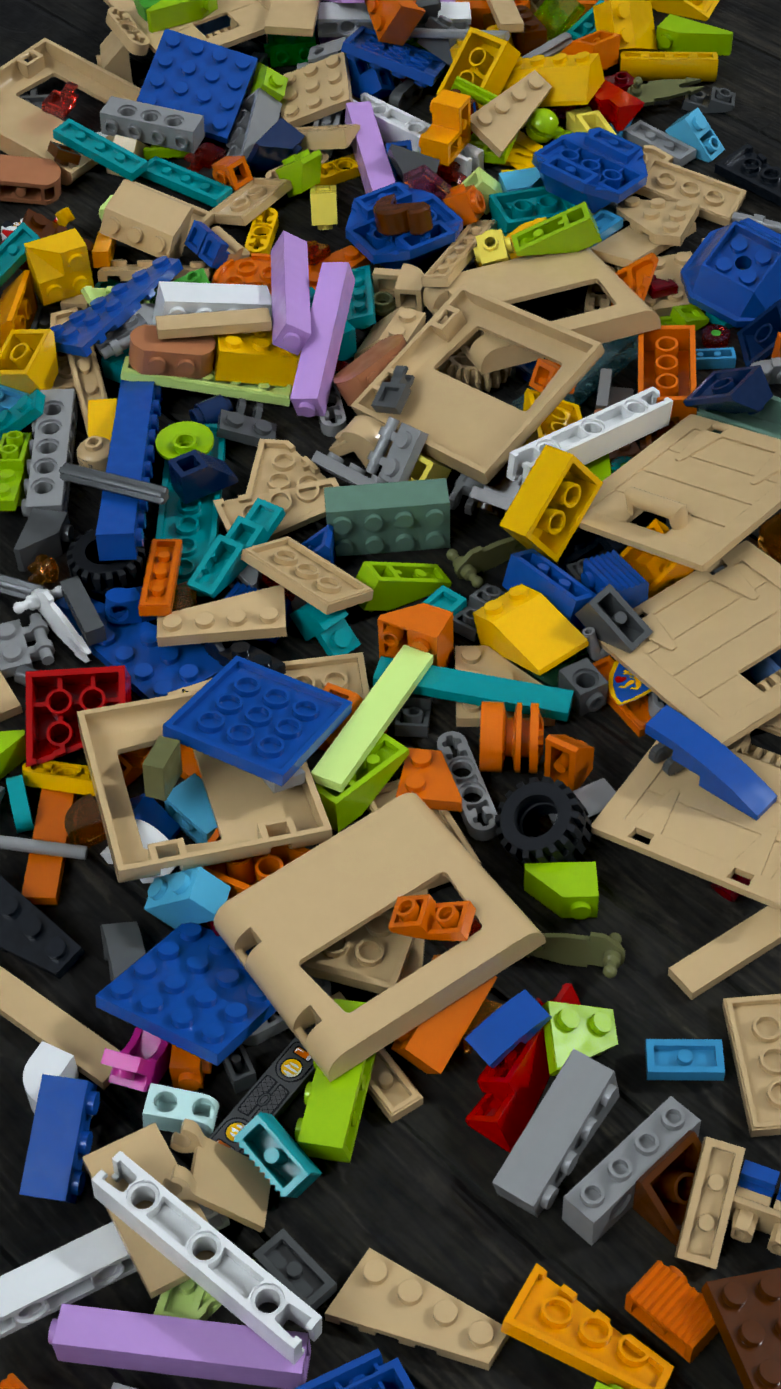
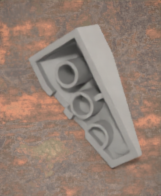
M260 87L245 98L228 144H226L230 149L226 156H245L247 160L255 143L281 118L282 103Z

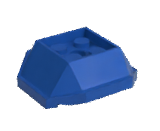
M600 127L589 129L588 133L575 132L562 135L533 153L532 163L538 169L546 191L574 205L586 201L591 213L597 212L612 202L620 203L645 186L648 178L642 147Z
M398 181L354 198L345 232L346 239L371 263L381 264L389 269H401L403 263L419 266L439 258L451 243L456 241L463 229V219L435 194L421 189L409 188V185ZM391 194L396 195L397 204L425 202L430 205L433 228L423 235L414 236L408 232L398 236H385L377 231L373 206L380 198Z
M750 218L734 221L727 226L710 231L680 270V278L689 303L736 328L745 327L751 323L757 316L781 299V234Z

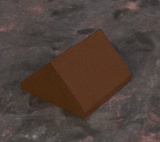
M691 1130L636 1181L633 1210L675 1246L678 1244L702 1148V1143L696 1133Z

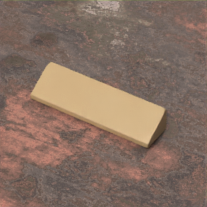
M343 124L294 128L305 136L300 145L303 147L302 151L306 149L328 150L348 148L360 130V125Z

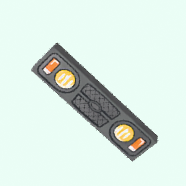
M297 1037L290 1042L210 1135V1139L248 1156L244 1154V1149L239 1148V1143L234 1142V1136L260 1112L270 1113L278 1120L306 1087L307 1083L314 1077L316 1069L313 1066V1059Z

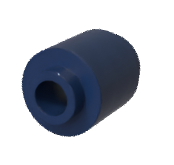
M219 394L195 404L194 408L189 410V416L193 422L218 424V416L221 409L234 412L230 400L223 398Z

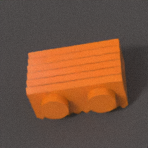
M657 1260L626 1294L624 1309L688 1363H692L705 1346L709 1344L710 1340L719 1332L703 1294L697 1292L694 1287H691L686 1276L675 1266L670 1265L668 1267L662 1261Z

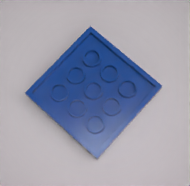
M365 26L358 28L343 41L341 51L346 53V57L355 61L365 60L369 62V66L378 70L388 69L392 71L391 74L401 79H405V77L415 80L414 83L425 88L428 85L432 87L448 67L447 63L431 52L406 42L403 46L379 42L375 30Z
M165 28L137 102L204 115L205 137L228 144L256 70L258 58Z
M236 655L163 724V736L180 740V744L279 786H283L352 712V702Z
M192 922L178 926L95 995L97 1008L216 1066L225 1060L276 1012V1009L222 937L216 936L212 930ZM252 948L247 950L245 953L249 955V953L252 951Z

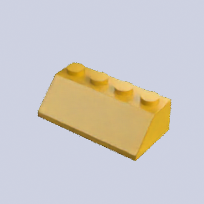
M584 51L576 55L559 53L547 57L535 55L531 58H522L520 56L501 93L536 70L552 86L550 93L539 107L587 105L605 81L599 53L589 54V52Z

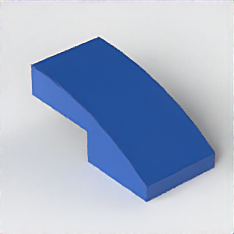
M525 989L487 1017L465 1040L488 1066L494 1069L520 1042L526 1044L552 1016Z

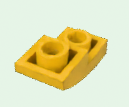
M117 398L88 400V437L99 436L111 441Z

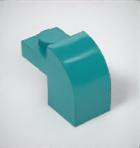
M306 603L289 614L305 641L316 637L328 656L348 654L361 645L345 620V617L348 616L345 609L326 615L314 606Z

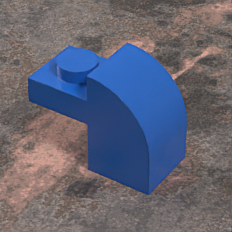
M348 58L349 73L353 79L350 81L352 95L360 98V95L366 92L381 100L389 96L395 89L388 69L378 70L371 68L369 62L365 60L355 61Z

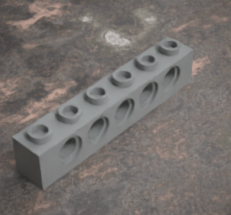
M74 388L40 390L45 395L43 415L32 422V435L34 439L29 441V451L32 458L27 459L29 479H24V491L27 497L22 499L21 502L23 517L29 518L33 508L68 512L71 482L60 478L59 469L64 463L73 464L78 420V405Z

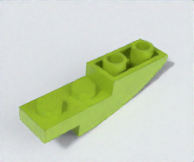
M15 430L2 434L0 440V511H16L17 506H21L22 499L25 498L24 479L29 477L27 474V459H31L29 441L32 439V433H22Z

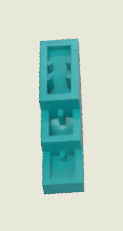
M257 498L245 518L238 516L226 536L221 534L217 536L186 583L187 586L212 598L216 597L248 565L241 560L242 549L267 542L285 517L284 509Z

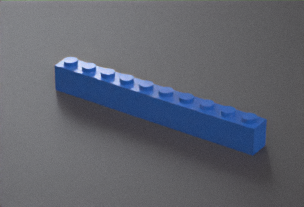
M121 380L106 472L148 483L153 478L154 447H156V432L159 431L160 402L163 401L162 386L155 385L154 381ZM103 490L95 534L99 561L137 559L139 547L144 546L143 529H146L145 512H148V501Z

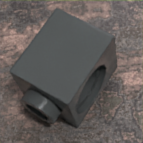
M587 657L559 670L558 688L574 691L571 708L579 717L591 711H597L607 704L609 682Z

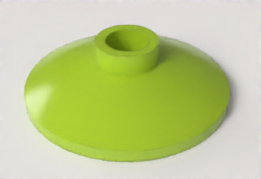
M182 421L162 429L156 437L155 446L158 454L166 460L194 449L208 454L214 446V436L212 431L201 423Z

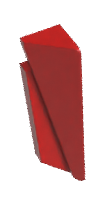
M605 80L587 105L579 106L581 108L590 107L592 111L599 110L609 123L610 121L617 131H623L644 106V102Z
M571 983L562 985L558 995L550 1000L581 1005ZM539 997L536 998L541 1006L545 1004ZM543 1027L526 1044L520 1042L494 1069L487 1064L477 1080L481 1091L486 1094L465 1119L469 1127L507 1152H511L530 1121L550 1077Z

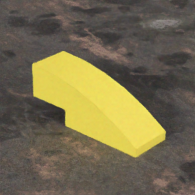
M590 107L566 111V130H571L572 133H588L589 129L600 127L617 135L599 110L592 111Z

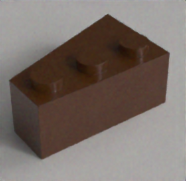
M518 5L516 7L524 22V32L511 34L514 47L521 53L520 56L522 57L547 42V29L528 7ZM492 13L483 14L484 30H487L486 28L496 25Z

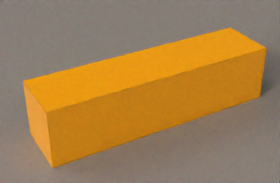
M98 232L92 250L94 268L111 266V260H113L117 247L115 239Z

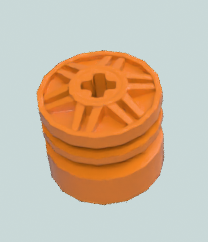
M482 701L479 771L502 772L505 757H512L515 773H520L521 758H529V773H537L538 765L543 755L544 721L539 710V703H531L530 718L522 717V702H517L514 717H507L504 702Z

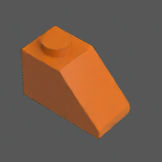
M549 734L545 739L544 776L551 777L554 782L557 779L564 782L572 791L580 788L593 770L594 747L565 734Z

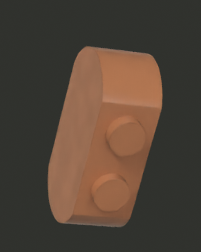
M0 154V201L49 205L59 199L61 195V169L55 161L45 158Z
M141 325L136 327L130 334L128 360L130 366L140 374L201 379L213 371L216 341L213 336L160 340L158 339L156 325Z
M402 334L382 339L334 376L333 382L347 406L351 407L350 405L408 344ZM389 377L385 380V382L391 381Z

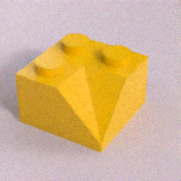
M76 228L24 243L34 290L43 306L81 295L80 290L85 286H92L94 288L87 245Z
M11 329L0 350V384L29 394L36 389L39 391L51 389L59 373L54 332L51 329Z

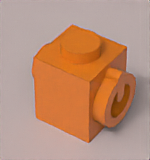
M464 184L454 186L449 189L450 193L443 199V202L463 219V226L476 223L485 214L486 204L484 197L479 190L475 189L474 185L465 187Z

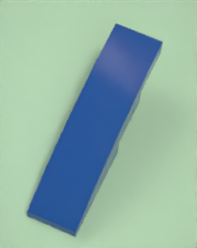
M665 705L646 723L645 734L672 749V760L700 776V787L757 821L777 801L778 796L740 758L699 725L670 706Z

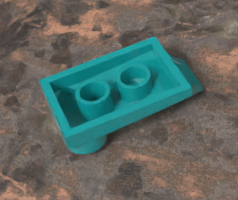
M544 186L489 195V208L492 220L497 221V228L502 229L504 236H507L523 223L543 217L548 219L576 206L546 191Z

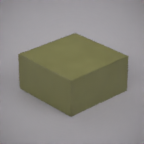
M159 736L142 763L146 797L166 801L182 774L180 740Z

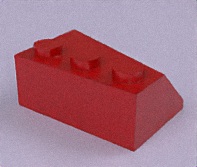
M125 665L25 671L26 767L31 766L32 768L83 748L77 711L131 702V676Z

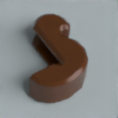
M391 194L380 198L373 206L377 231L385 236H398L408 232L417 236L426 234L433 228L430 205L425 202L397 204L396 195Z

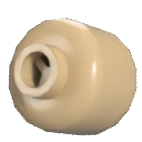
M90 436L82 441L77 447L79 466L106 472L111 441L99 436Z

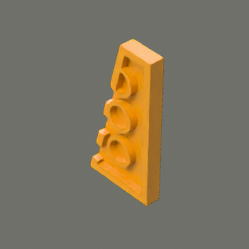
M538 1263L535 1264L504 1318L501 1332L607 1385L615 1384L624 1389L666 1388L674 1369L673 1365L632 1334L623 1335L611 1326V1319L598 1309L595 1312L591 1311L577 1300L578 1294L565 1284L561 1287L547 1277L548 1271Z

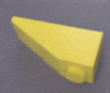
M336 185L311 187L312 226H317L318 230L333 229V225L338 224Z

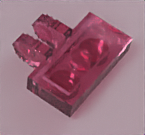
M425 164L404 174V183L409 185V188L433 193L441 201L450 193L449 189L452 188Z

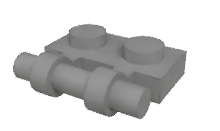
M139 313L133 315L117 330L106 332L107 339L102 344H94V348L104 360L113 355L118 357L124 354L123 350L129 348L131 332L138 326L148 324Z
M390 416L385 426H381L378 434L381 436L374 451H370L367 459L370 461L365 471L376 475L381 465L382 468L378 477L386 482L408 481L429 434L403 422L398 432H395L400 421ZM393 441L392 446L388 452L387 457H385L390 442Z
M40 613L31 614L29 617L30 624L26 627L21 626L20 619L0 624V671L4 678L14 676L20 665L33 668L32 662L41 660L44 665H50L54 662L53 654L55 648L53 642L47 636L49 633L48 624L42 619ZM36 640L34 646L27 647L26 642Z

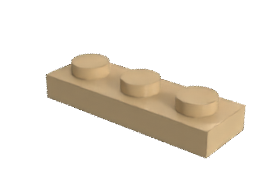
M707 1136L704 1137L675 1258L711 1269H717L746 1148Z

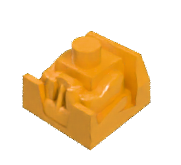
M656 518L646 527L663 534L670 530L667 525ZM627 546L619 554L649 582L648 599L695 570L631 546Z

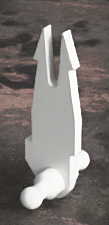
M56 586L52 590L35 589L31 591V595L26 596L24 601L14 603L13 610L17 614H21L27 609L32 611L37 609L45 618L49 627L74 652L76 657L84 663L91 661L87 655L92 652L83 637L78 634L68 618L54 602L55 598L63 597L61 586Z

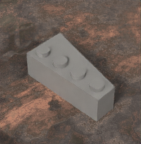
M575 1049L572 1050L494 1178L492 1184L498 1195L537 1218L543 1209L548 1210L552 1206L558 1195L559 1185L565 1176H568L573 1171L580 1154L620 1097L614 1070Z

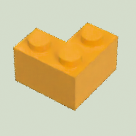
M442 89L430 103L432 124L425 133L421 134L419 148H421V154L439 159V164L449 166L471 140V96Z

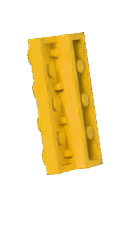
M620 51L619 72L627 71L632 77L639 76L643 81L686 79V77L701 79V82H716L719 59L717 52Z

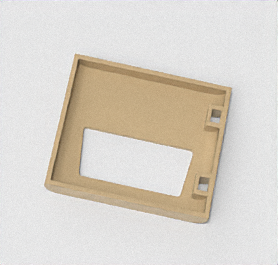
M43 38L0 67V150L8 155L45 158L54 161L55 157L47 149L50 141L65 145L53 138V130L64 121L18 97L52 77L70 84L105 104L111 96L137 101L141 88L51 40ZM108 135L106 139L113 142L115 136ZM79 153L81 155L79 165L69 163L68 166L57 163L61 169V184L70 185L99 163Z
M590 248L574 253L523 256L462 271L449 287H425L422 293L423 304L434 316L462 284L508 304H515L596 283L601 286L613 303V306L551 322L600 343L661 329V321L657 313ZM447 315L439 322L443 325L448 319ZM478 330L460 347L481 374L536 361L538 358L544 359L537 354L482 330Z
M462 284L350 406L357 415L373 417L384 425L389 416L399 420L400 422L395 432H398L403 422L429 434L421 453L486 485L508 462L509 452L520 448L604 355L605 350L602 343ZM447 315L448 319L443 325L439 322ZM478 330L485 331L561 365L560 369L527 411H522L437 371V368ZM397 365L407 366L408 371L406 375H413L415 378L410 387L411 393L401 414L376 412L371 405L382 382H385L388 377L391 380Z
M199 690L77 711L81 741L118 883L161 875V869L179 866L181 871L199 866L204 867L270 854L272 847L288 844L290 849L321 844L332 837V827L307 761L301 766L305 771L304 784L273 793L261 777L193 749L221 840L185 845L184 839L178 838L147 844L148 849H145L142 845L118 755L153 746L158 737L163 736V724Z
M405 793L232 897L218 909L214 917L216 931L329 1082H332L546 943L545 936L415 793ZM442 876L450 880L463 901H471L476 908L474 917L482 927L479 931L468 937L467 941H462L350 1013L345 1012L300 967L307 960L394 907L397 897L411 896ZM254 947L252 951L249 953V955L245 953L247 950ZM314 1023H317V1025L307 1035V1033L304 1030L309 1026L313 1025Z

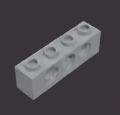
M114 96L109 98L100 111L101 132L106 135H120L137 139L143 143L195 153L205 137L204 115Z
M670 1096L563 1197L562 1220L592 1246L633 1207L636 1181L689 1130L694 1131L698 1137L701 1120Z

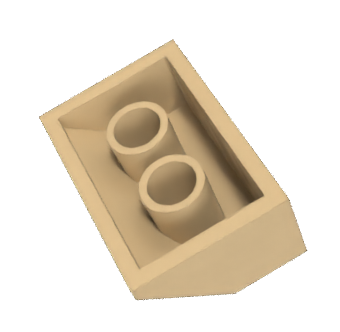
M124 179L105 207L99 233L157 258L161 256L175 259L180 258L194 207Z

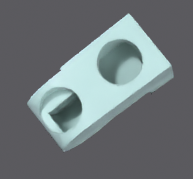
M150 1083L142 1113L143 1128L156 1123L159 1130L180 1133L183 1120L190 1119L200 1126L203 1134L208 1138L214 1131L220 1105L210 1095Z

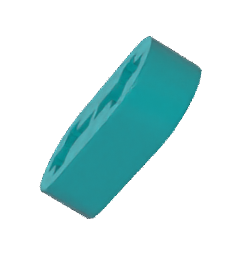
M23 775L5 778L17 833L34 830Z

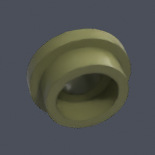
M377 292L374 294L376 315L387 316L396 309L392 294L388 292Z

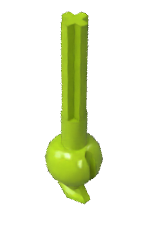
M459 76L455 78L451 90L458 89L462 94L470 95L471 99H474L483 106L498 96ZM537 108L525 124L528 137L541 144L551 141L552 138L557 139L562 135L570 134L572 131L564 130L558 126L557 115L547 108Z

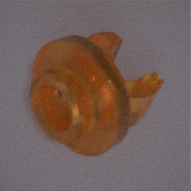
M40 554L36 557L35 562L27 567L33 574L28 577L29 582L43 585L46 581L53 583L58 580L59 566L50 556Z

